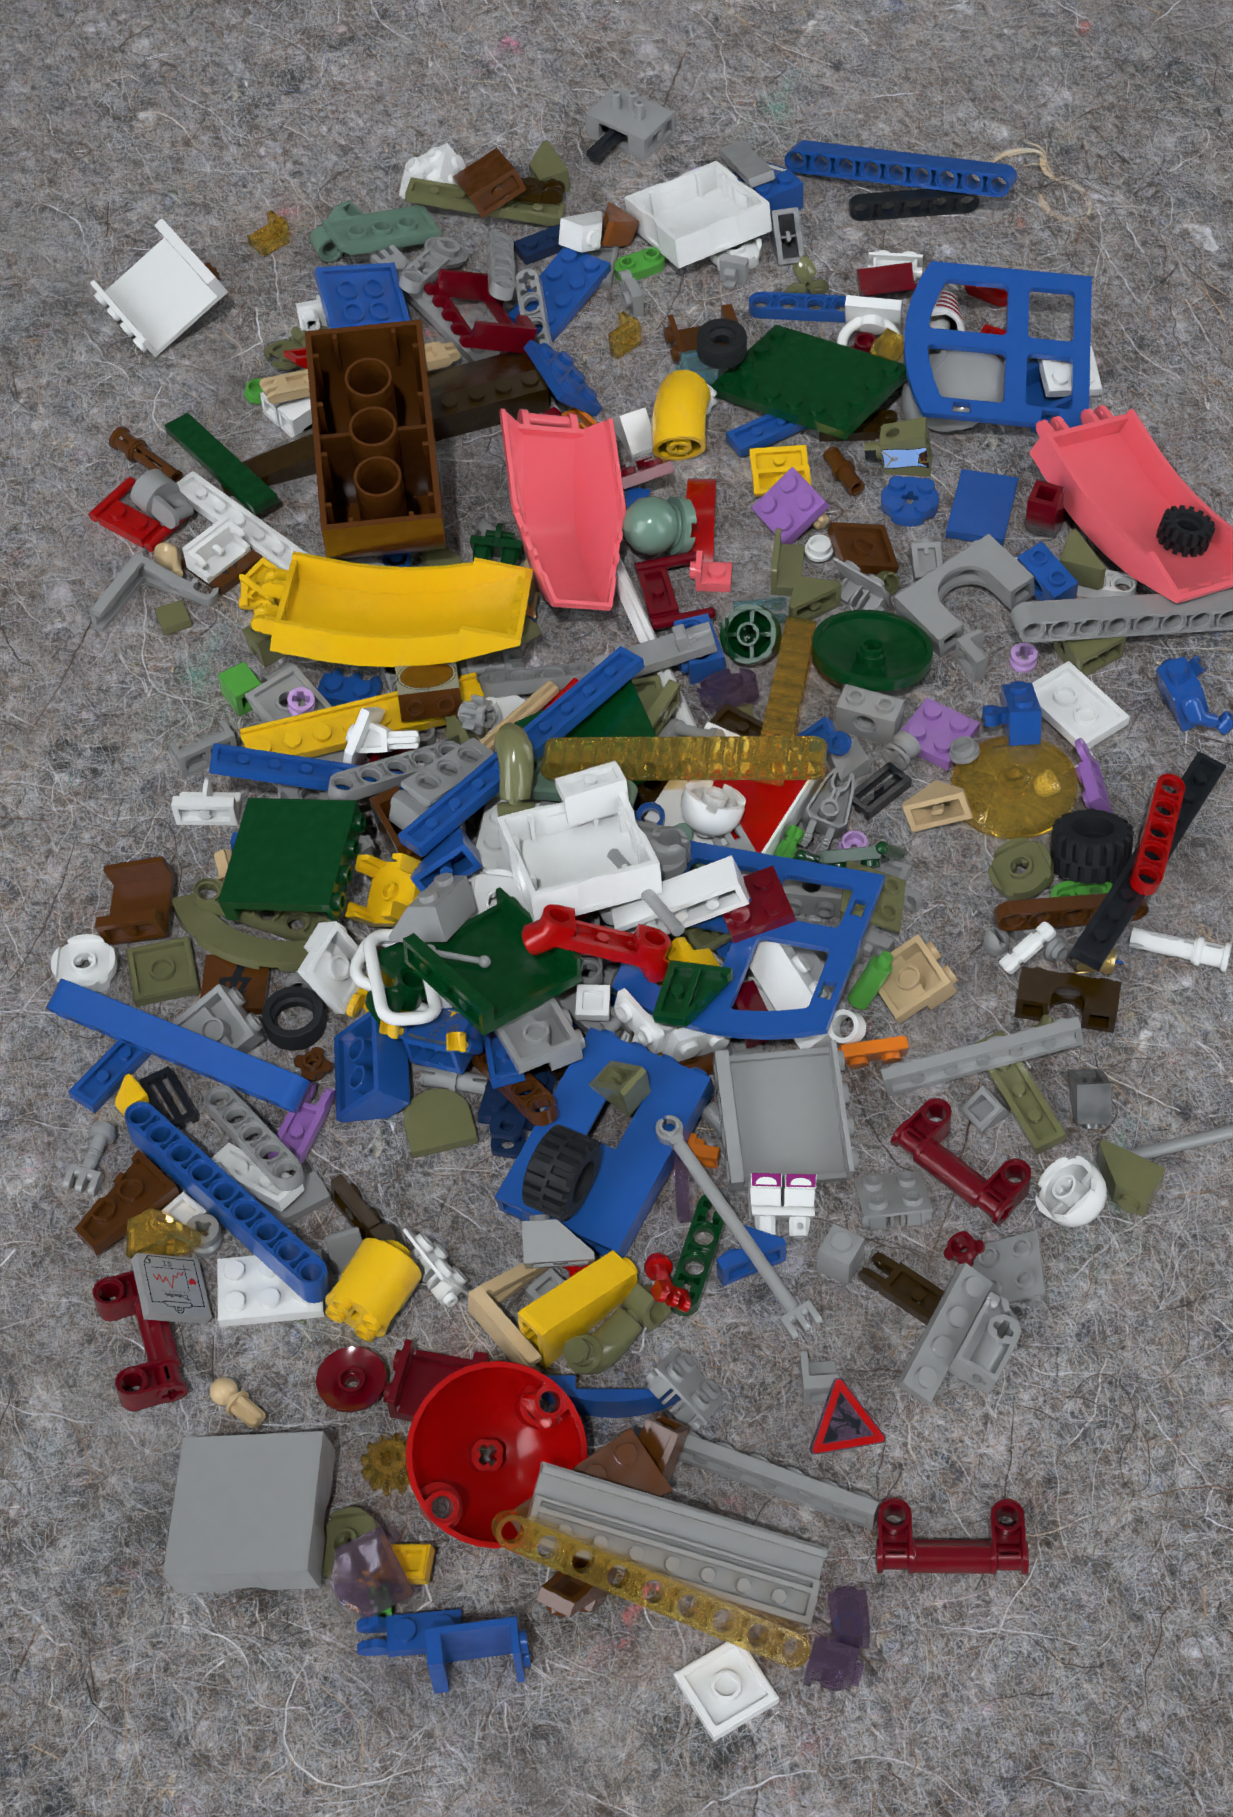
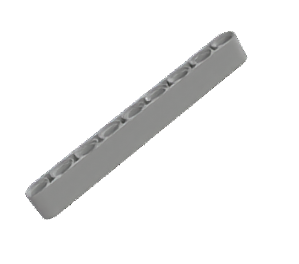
M1233 589L1222 590L1178 604L1161 594L1028 601L1016 605L1010 612V618L1021 640L1028 643L1233 630Z

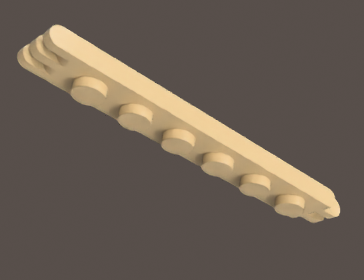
M440 341L425 344L428 371L448 367L452 362L459 360L461 356L452 342L442 344ZM308 369L263 378L259 382L270 404L298 400L310 396Z

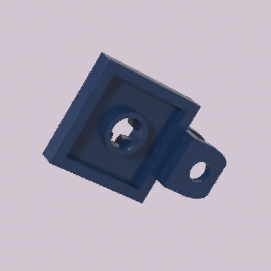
M529 1070L551 1094L554 1093L558 1085V1079L549 1072ZM489 1080L487 1081L478 1111V1123L490 1125L492 1155L516 1159L527 1141L528 1130L532 1131L535 1125L497 1088L493 1089ZM533 1090L524 1091L519 1095H527ZM505 1142L514 1144L509 1149L503 1148L501 1145Z

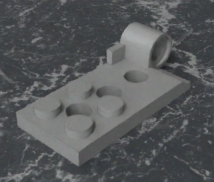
M290 663L284 664L263 677L261 685L245 694V698L252 709L264 723L292 716L288 711V707L282 706L280 702L287 699L290 691L298 687H304L313 692L315 697L314 711L332 707L295 664L292 665ZM298 700V706H305L304 700ZM345 749L312 758L343 763Z

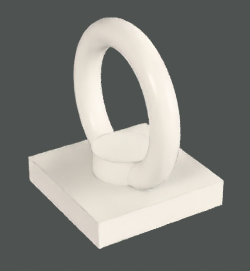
M846 295V325L841 329L836 343L847 346L851 334L854 331H861L873 335L888 334L893 348L902 337V300Z

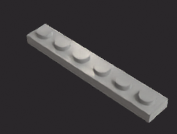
M1078 1016L1069 1019L1060 1018L1051 1024L1027 1027L1020 1032L1006 1036H993L984 1042L973 1045H960L954 1050L939 1054L930 1053L920 1059L906 1063H893L887 1068L880 1069L887 1096L890 1097L1084 1045L1082 1029Z
M689 1431L678 1461L870 1530L874 1529L878 1518L879 1502L874 1501L870 1495L864 1492L855 1491L852 1493L846 1491L830 1480H816L804 1476L796 1468L776 1466L760 1455L750 1454L748 1456L735 1451L733 1447L726 1443H712L701 1439L698 1434Z

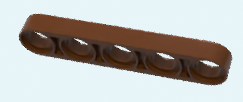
M1108 893L1011 900L999 904L994 909L993 914L998 928L1002 931L1036 929L1042 922H1048L1053 928L1088 925ZM1146 899L1143 900L1130 922L1142 919L1147 915L1149 908Z
M484 1045L483 1052L480 1055H474L470 1062L490 1081ZM529 1071L525 1072L526 1081L497 1088L536 1126L548 1125L559 1116L554 1096ZM533 1090L527 1095L518 1096L524 1091ZM549 1106V1108L544 1111L535 1112L537 1109L541 1107Z

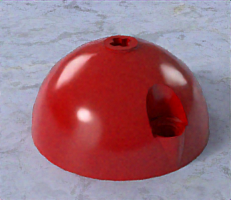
M505 1361L480 1362L466 1366L448 1375L434 1386L423 1399L413 1417L407 1435L405 1451L406 1471L410 1486L421 1506V1513L427 1522L436 1524L445 1533L459 1541L477 1547L493 1549L525 1544V1542L521 1541V1536L507 1517V1514L533 1496L542 1462L571 1470L588 1458L587 1440L582 1420L568 1395L553 1380L539 1371L519 1363ZM544 1392L550 1393L555 1400V1406L549 1413L544 1412L539 1405L540 1396ZM480 1447L481 1449L490 1448L491 1452L488 1455L491 1460L490 1463H480L478 1461L481 1457ZM439 1496L444 1497L449 1504L448 1513L443 1518L436 1517L431 1508L432 1502Z

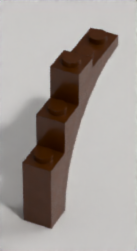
M657 1412L646 1418L638 1439L669 1483L691 1427ZM571 1556L560 1570L541 1586L536 1601L546 1605V1609L550 1613L559 1617L570 1618L578 1611L591 1613L604 1604L617 1569Z

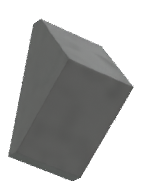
M798 207L771 211V244L778 266L799 262L801 256L804 255Z

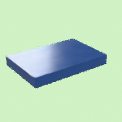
M961 469L945 538L974 542L990 534L1003 546L1019 478Z

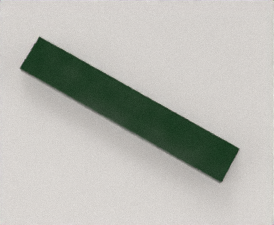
M188 412L164 425L166 433L254 515L279 502L277 494Z

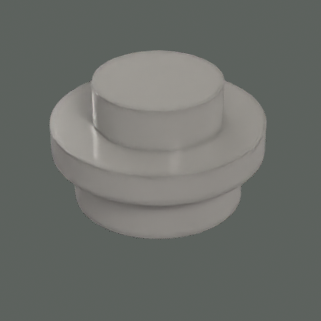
M969 736L959 737L950 744L949 756L955 764H970L980 754L979 744Z

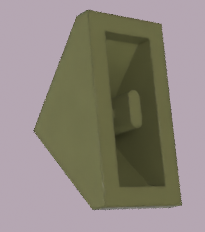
M1077 529L1071 530L1060 557V562L1079 582V586L1095 590L1102 589L1106 567Z
M796 576L789 603L788 626L791 630L841 606L842 585L838 581Z
M612 1060L588 1084L594 1091L627 1116H630L651 1092L647 1072L642 1066Z

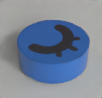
M409 553L384 555L382 559L385 566L412 567Z

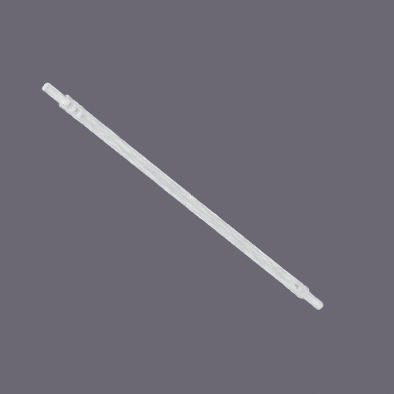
M620 557L616 568L615 589L639 642L643 643L657 638ZM671 667L653 672L655 676L660 675L662 689L669 679L677 682ZM680 689V703L672 716L674 719L683 720L687 725L697 727Z

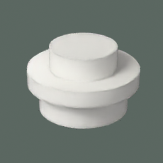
M814 535L805 545V555L808 559L815 562L827 561L834 554L831 541L825 535Z

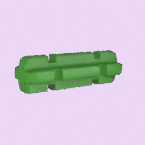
M789 825L784 833L785 839H781L773 854L775 856L793 858L794 853L798 849L796 844H800L803 839V830L795 825Z

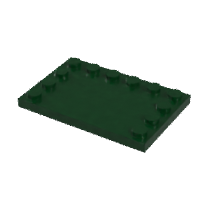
M775 324L747 351L741 363L728 368L710 386L717 392L715 396L717 398L846 440L907 379L905 364Z

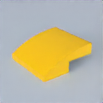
M806 445L749 449L754 497L763 496L792 467L811 485Z

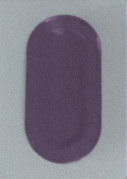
M678 1154L674 1156V1179L677 1219L680 1223H691L693 1217L690 1172Z

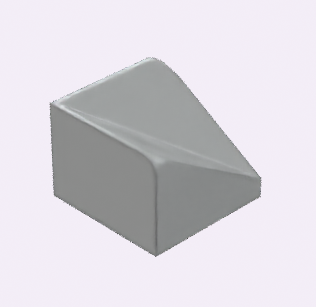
M856 737L851 738V748L845 755L835 756L832 753L827 754V762L831 769L839 768L836 777L840 783L847 781L850 773L854 774V778L868 773L869 758Z

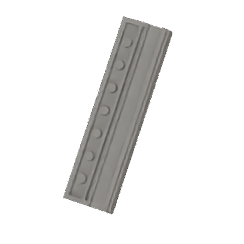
M542 1462L540 1465V1471L521 1537L523 1542L804 1626H811L821 1584V1571L824 1559L827 1558L828 1554L827 1547L546 1462Z

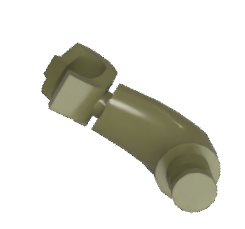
M505 723L499 728L494 739L499 763V799L507 800V802L497 804L498 817L535 807L534 802H523V800L531 798L534 772L532 743L523 728L515 723Z
M637 1283L620 1305L626 1311L618 1308L594 1332L589 1335L573 1337L565 1343L563 1355L567 1360V1364L573 1371L583 1375H595L604 1372L623 1356L642 1332L643 1328L638 1324L639 1322L649 1330L656 1329L669 1317L672 1312L670 1307L665 1302L659 1303L654 1300L650 1291L652 1288L650 1285L641 1286Z

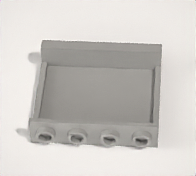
M831 1040L829 1047L729 1056L728 1050L714 1051L712 1064L728 1192L748 1190V1176L750 1173L782 1174V1178L785 1174H817L816 1183L851 1180L855 1172L854 1169L859 1168L857 1149H851L850 1136H854V1122L852 1115L847 1116L845 1103H849L850 1100L849 1087L847 1083H842L841 1071L845 1070V1059L843 1050H837L836 1040Z

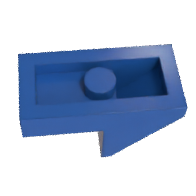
M744 1225L771 1266L786 1261V1242L784 1238ZM741 1246V1249H730L723 1253L721 1257L716 1258L717 1277L722 1286L758 1272Z

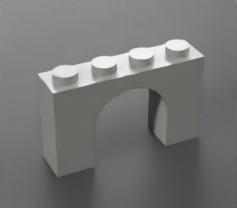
M987 534L980 540H975L968 548L957 555L951 556L944 564L933 571L927 572L920 580L909 587L901 589L894 596L896 615L912 621L924 630L933 644V651L940 658L955 649L956 639L963 635V624L941 603L942 598L953 588L967 584L983 586L992 591L1010 610L1035 595L1034 576L990 534Z

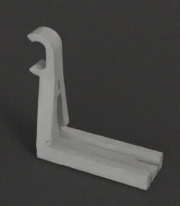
M135 553L90 609L92 627L103 633L144 581H146L147 586L185 597L203 606H212L219 600V588H213L210 594L197 591L199 589L197 578L189 582L152 560Z

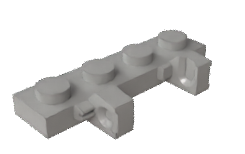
M889 858L890 861L880 862V867L874 868L906 881L911 875L910 865ZM906 883L903 910L917 913L922 905V892L912 889L911 885ZM869 923L853 966L856 967L863 954L865 956H871V954L880 956L882 951L891 953L895 950L894 939L880 934L879 926Z

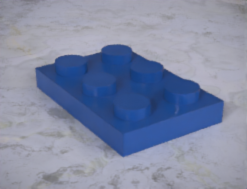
M529 340L524 350L556 399L576 409L597 416L603 409L596 399L598 395L593 389L588 387L585 382L586 377L574 366V359L565 351L557 352L546 343L539 344Z

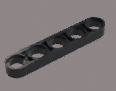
M933 189L863 193L853 196L848 203L850 216L856 221L965 214L975 211L980 204L978 195ZM965 196L974 197L969 203L960 202ZM939 198L947 199L946 203L942 205H936L934 201ZM912 200L921 201L916 207L907 206ZM886 202L894 203V206L889 209L881 208V205ZM859 204H866L868 206L863 211L854 209Z

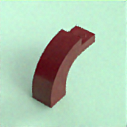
M1036 480L1027 501L1026 523L1028 526L1058 533L1061 530L1068 514L1063 507L1065 487L1047 483V481Z

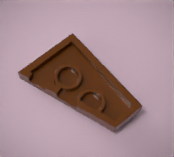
M140 1150L131 1158L133 1163L125 1173L120 1172L113 1180L114 1187L106 1197L99 1198L74 1228L77 1236L96 1256L180 1194L177 1186Z

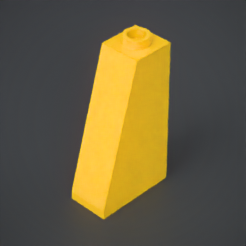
M612 1250L517 1313L519 1330L542 1356L539 1363L545 1369L563 1355V1347L569 1339L586 1335L627 1298L631 1290L638 1283V1270L627 1257L621 1258Z

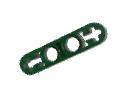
M705 1194L698 1201L672 1280L674 1286L684 1290L686 1289L685 1284L691 1286V1307L689 1311L685 1313L679 1311L677 1306L675 1308L670 1307L679 1316L693 1315L699 1309L726 1226L717 1211L714 1212L713 1223L708 1221V1209L712 1208V1204ZM701 1232H707L714 1239L710 1244L700 1245L694 1238ZM690 1262H699L704 1266V1270L697 1275L687 1273L684 1268Z

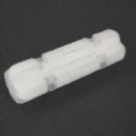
M1042 922L1035 929L1036 932L1034 934L1030 933L1012 949V954L1007 953L999 961L1000 966L1008 974L1016 972L1021 967L1019 964L1022 962L1025 964L1044 947V942L1048 943L1056 936L1055 929L1048 922Z

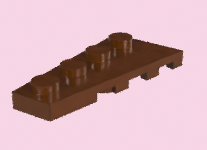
M631 1428L571 1469L572 1471L658 1497L673 1491ZM532 1497L507 1514V1517L521 1537ZM525 1542V1544L527 1545V1547L530 1546V1545H533V1544H530V1543Z

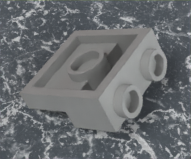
M221 984L216 985L172 1022L175 1025L244 1053L250 1051L264 1039L260 1032L263 1028L261 1021L252 1012L247 1014L242 1007L246 1002L243 995L235 987L230 989Z
M555 997L494 1030L519 1074L547 1063L552 1071L583 1059L582 1049L586 1048L581 1031L573 1029L572 1019L567 1008H561Z

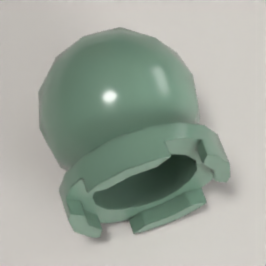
M655 496L639 498L626 509L622 528L624 538L634 550L648 555L664 551L670 555L687 553L695 542V537H690L692 523H697L695 508L689 499L677 496L669 497L667 500Z

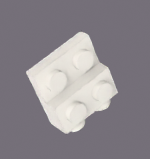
M337 921L318 923L304 946L308 955L297 972L335 1014H345L351 997L360 988L352 980L349 970L351 960L359 945L347 934L345 927ZM365 961V963H364V965H363V968H362V971H363L364 975L368 976V971H367V966H366V961Z

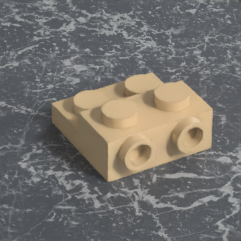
M917 934L891 952L893 955L891 962L893 969L878 993L900 1024L924 1007L928 1006L932 1010L956 994L958 991L953 984L958 979L948 965L944 967L939 965L937 960L942 956L932 941L925 944L920 935Z

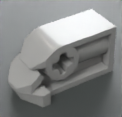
M995 1291L988 1293L948 1369L949 1373L986 1394H989L998 1381L1021 1334L1019 1321L1013 1311L1010 1310L1009 1302L1002 1293Z

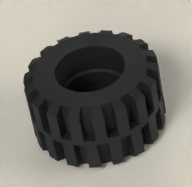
M1086 809L1063 814L1061 818L1055 820V824L1052 827L1050 855L1054 862V871L1059 872L1060 876L1069 878L1071 881L1083 882L1085 884H1104L1105 882L1116 881L1132 856L1134 835L1132 825L1128 824V821L1119 817V815L1103 810Z
M561 1124L553 1126L542 1137L528 1163L522 1186L523 1203L563 1222L569 1220L585 1202L597 1176L601 1157V1146L598 1140Z

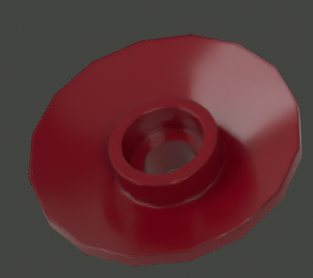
M349 1346L334 1351L323 1360L317 1370L315 1382L318 1395L327 1406L338 1412L354 1413L367 1409L379 1400L385 1390L387 1374L384 1363L376 1353L364 1347ZM350 1382L359 1383V1385L354 1388H347V1385Z

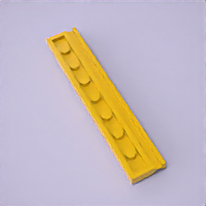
M476 672L458 676L461 704L463 701L471 702L472 695L484 696L480 683L477 681ZM398 691L242 728L240 729V737L244 748L312 758L346 748L348 743L345 741L350 726L356 723L361 708L379 707L386 710L380 724L392 729V731H422L433 728V726L446 725L444 716L401 722Z

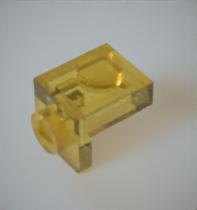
M886 328L880 338L878 337L874 341L870 352L898 362L904 353V336Z

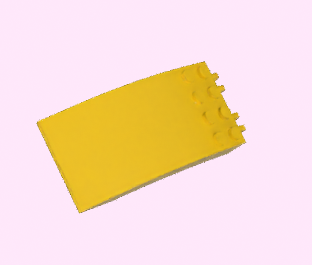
M293 551L289 570L279 568L267 569L264 573V581H262L260 587L262 593L268 597L280 599L279 606L265 603L257 604L254 608V617L251 619L250 627L263 634L272 635L270 651L279 652L284 655L310 658L315 661L374 667L419 666L457 662L520 646L533 569L474 557V562L444 566H378L352 563Z

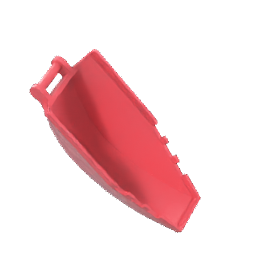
M500 409L511 508L529 567L533 569L532 576L538 590L552 607L610 611L613 605L617 578L615 575L620 558L619 548L623 538V519L626 513L613 419L608 418L607 421H601L587 428L579 429L576 414L568 413L567 416L529 413L527 409H519L516 421L505 409Z

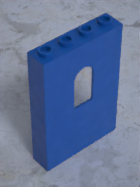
M590 1027L584 1038L586 1048L582 1049L583 1059L569 1064L552 1094L557 1103L559 1116L548 1125L534 1126L498 1190L495 1199L500 1211L522 1221H530L529 1217L532 1215L545 1214L526 1206L522 1200L524 1175L538 1143L556 1124H561L587 1136L606 1102V1099L594 1091L588 1084L610 1060L642 1066L647 1072L651 1089L650 1094L641 1102L616 1149L600 1143L601 1157L597 1176L581 1208L569 1220L564 1222L558 1220L594 1253L603 1257L613 1250L623 1258L630 1249L678 1158V1154L671 1146L664 1145L657 1139L655 1129L657 1121L659 1119L664 1120L666 1115L679 1118L683 1126V1137L687 1143L714 1091L711 1077L702 1069L697 1067L687 1068L680 1065L676 1059L669 1055L662 1054L659 1056L649 1052L644 1045L638 1042H631L630 1044L623 1041L610 1030L602 1029L600 1031ZM664 1120L663 1129L665 1131L675 1129L673 1124H666Z

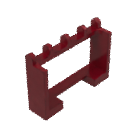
M439 269L436 283H427L424 286L426 294L434 296L432 298L434 306L444 309L441 312L442 318L453 323L450 327L454 335H461L459 343L462 347L527 354L524 347L529 340L534 341L537 328L526 315H517L515 324L511 321L502 308L504 301L492 297L488 292V274ZM450 297L484 301L498 323L475 321L471 330Z

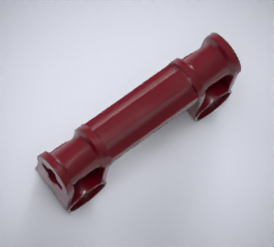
M941 1098L927 1100L908 1120L904 1121L896 1129L891 1138V1144L895 1147L900 1146L913 1156V1161L916 1164H919L969 1203L970 1206L973 1208L979 1207L992 1218L993 1224L996 1226L1001 1225L1029 1194L1032 1172L1030 1166L1021 1159H1009L987 1180L940 1144L950 1133L952 1109L949 1103ZM936 1117L942 1119V1121L935 1122L930 1120V1118ZM1018 1178L1021 1180V1182L1014 1183L1009 1181L1008 1179Z
M133 1270L100 1279L93 1287V1298L99 1316L103 1320L112 1322L136 1315L148 1361L136 1366L126 1367L117 1374L115 1386L122 1407L128 1411L136 1412L163 1403L176 1402L184 1398L188 1394V1387L186 1383L182 1382L180 1375L181 1361L170 1321L146 1320L143 1318ZM110 1297H117L112 1301H105ZM134 1386L140 1387L138 1390L134 1392L127 1391L129 1388Z
M890 1498L882 1502L879 1507L876 1526L877 1574H882L884 1570H907L908 1574L995 1575L997 1571H1020L1022 1575H1028L1029 1550L1026 1540L1025 1514L1022 1506L1012 1499L999 1500L992 1507L988 1525L989 1540H914L912 1535V1512L907 1502L899 1498ZM892 1515L898 1516L902 1519L903 1523L897 1526L890 1525L886 1522L885 1518ZM1003 1516L1013 1519L1015 1525L1010 1527L1003 1526L997 1519Z

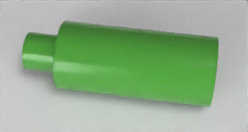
M882 951L880 956H873L847 996L851 1005L861 1010L869 1007L892 972L891 962L893 955L891 953Z

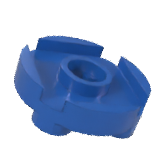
M893 476L889 479V484L882 491L881 510L884 515L886 512L891 517V521L897 525L906 527L919 526L924 524V520L930 516L931 519L935 517L938 512L939 494L935 489V483L929 478ZM912 499L913 502L912 504H908L906 500Z

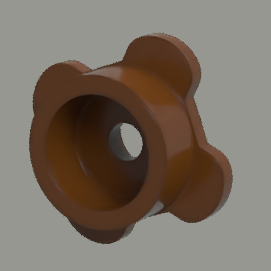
M314 1047L305 1055H297L294 1058V1066L300 1068L301 1076L308 1081H319L332 1070V1063L326 1060L324 1050L321 1047Z

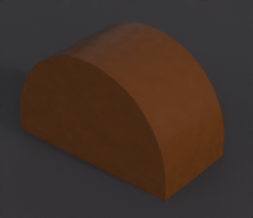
M422 320L304 331L320 523L327 558L346 560L447 549Z

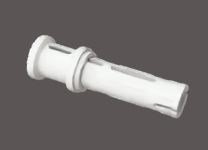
M1133 927L1129 948L1190 960L1193 966L1204 964L1219 967L1222 972H1226L1232 943L1221 945L1207 942L1203 937L1191 940Z

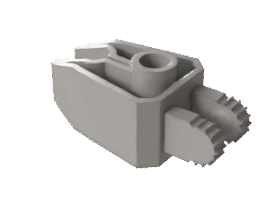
M833 768L825 776L802 815V823L807 829L800 843L801 846L807 848V845L812 840L813 831L825 835L819 845V851H827L831 839L842 836L848 823L855 789L853 773H850L845 787L838 788L834 799L833 796L837 789L834 785V779L839 768Z

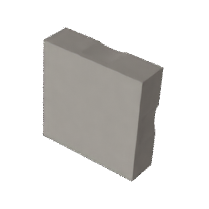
M324 1431L183 1437L163 1577L177 1594L228 1592L248 1587L267 1590L320 1588L325 1547L324 1517L331 1494L335 1449Z

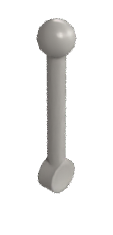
M428 944L436 954L443 958L476 963L482 968H487L491 964V959L487 955L475 957L436 950L434 945Z

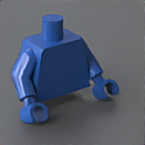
M1195 655L1189 661H1187L1186 657L1169 658L1163 661L1156 669L1158 688L1182 732L1196 726H1204L1208 728L1216 727L1222 734H1228L1233 729V715L1227 710L1219 717L1216 713L1209 712L1202 685L1197 678L1207 670L1200 666L1201 658Z

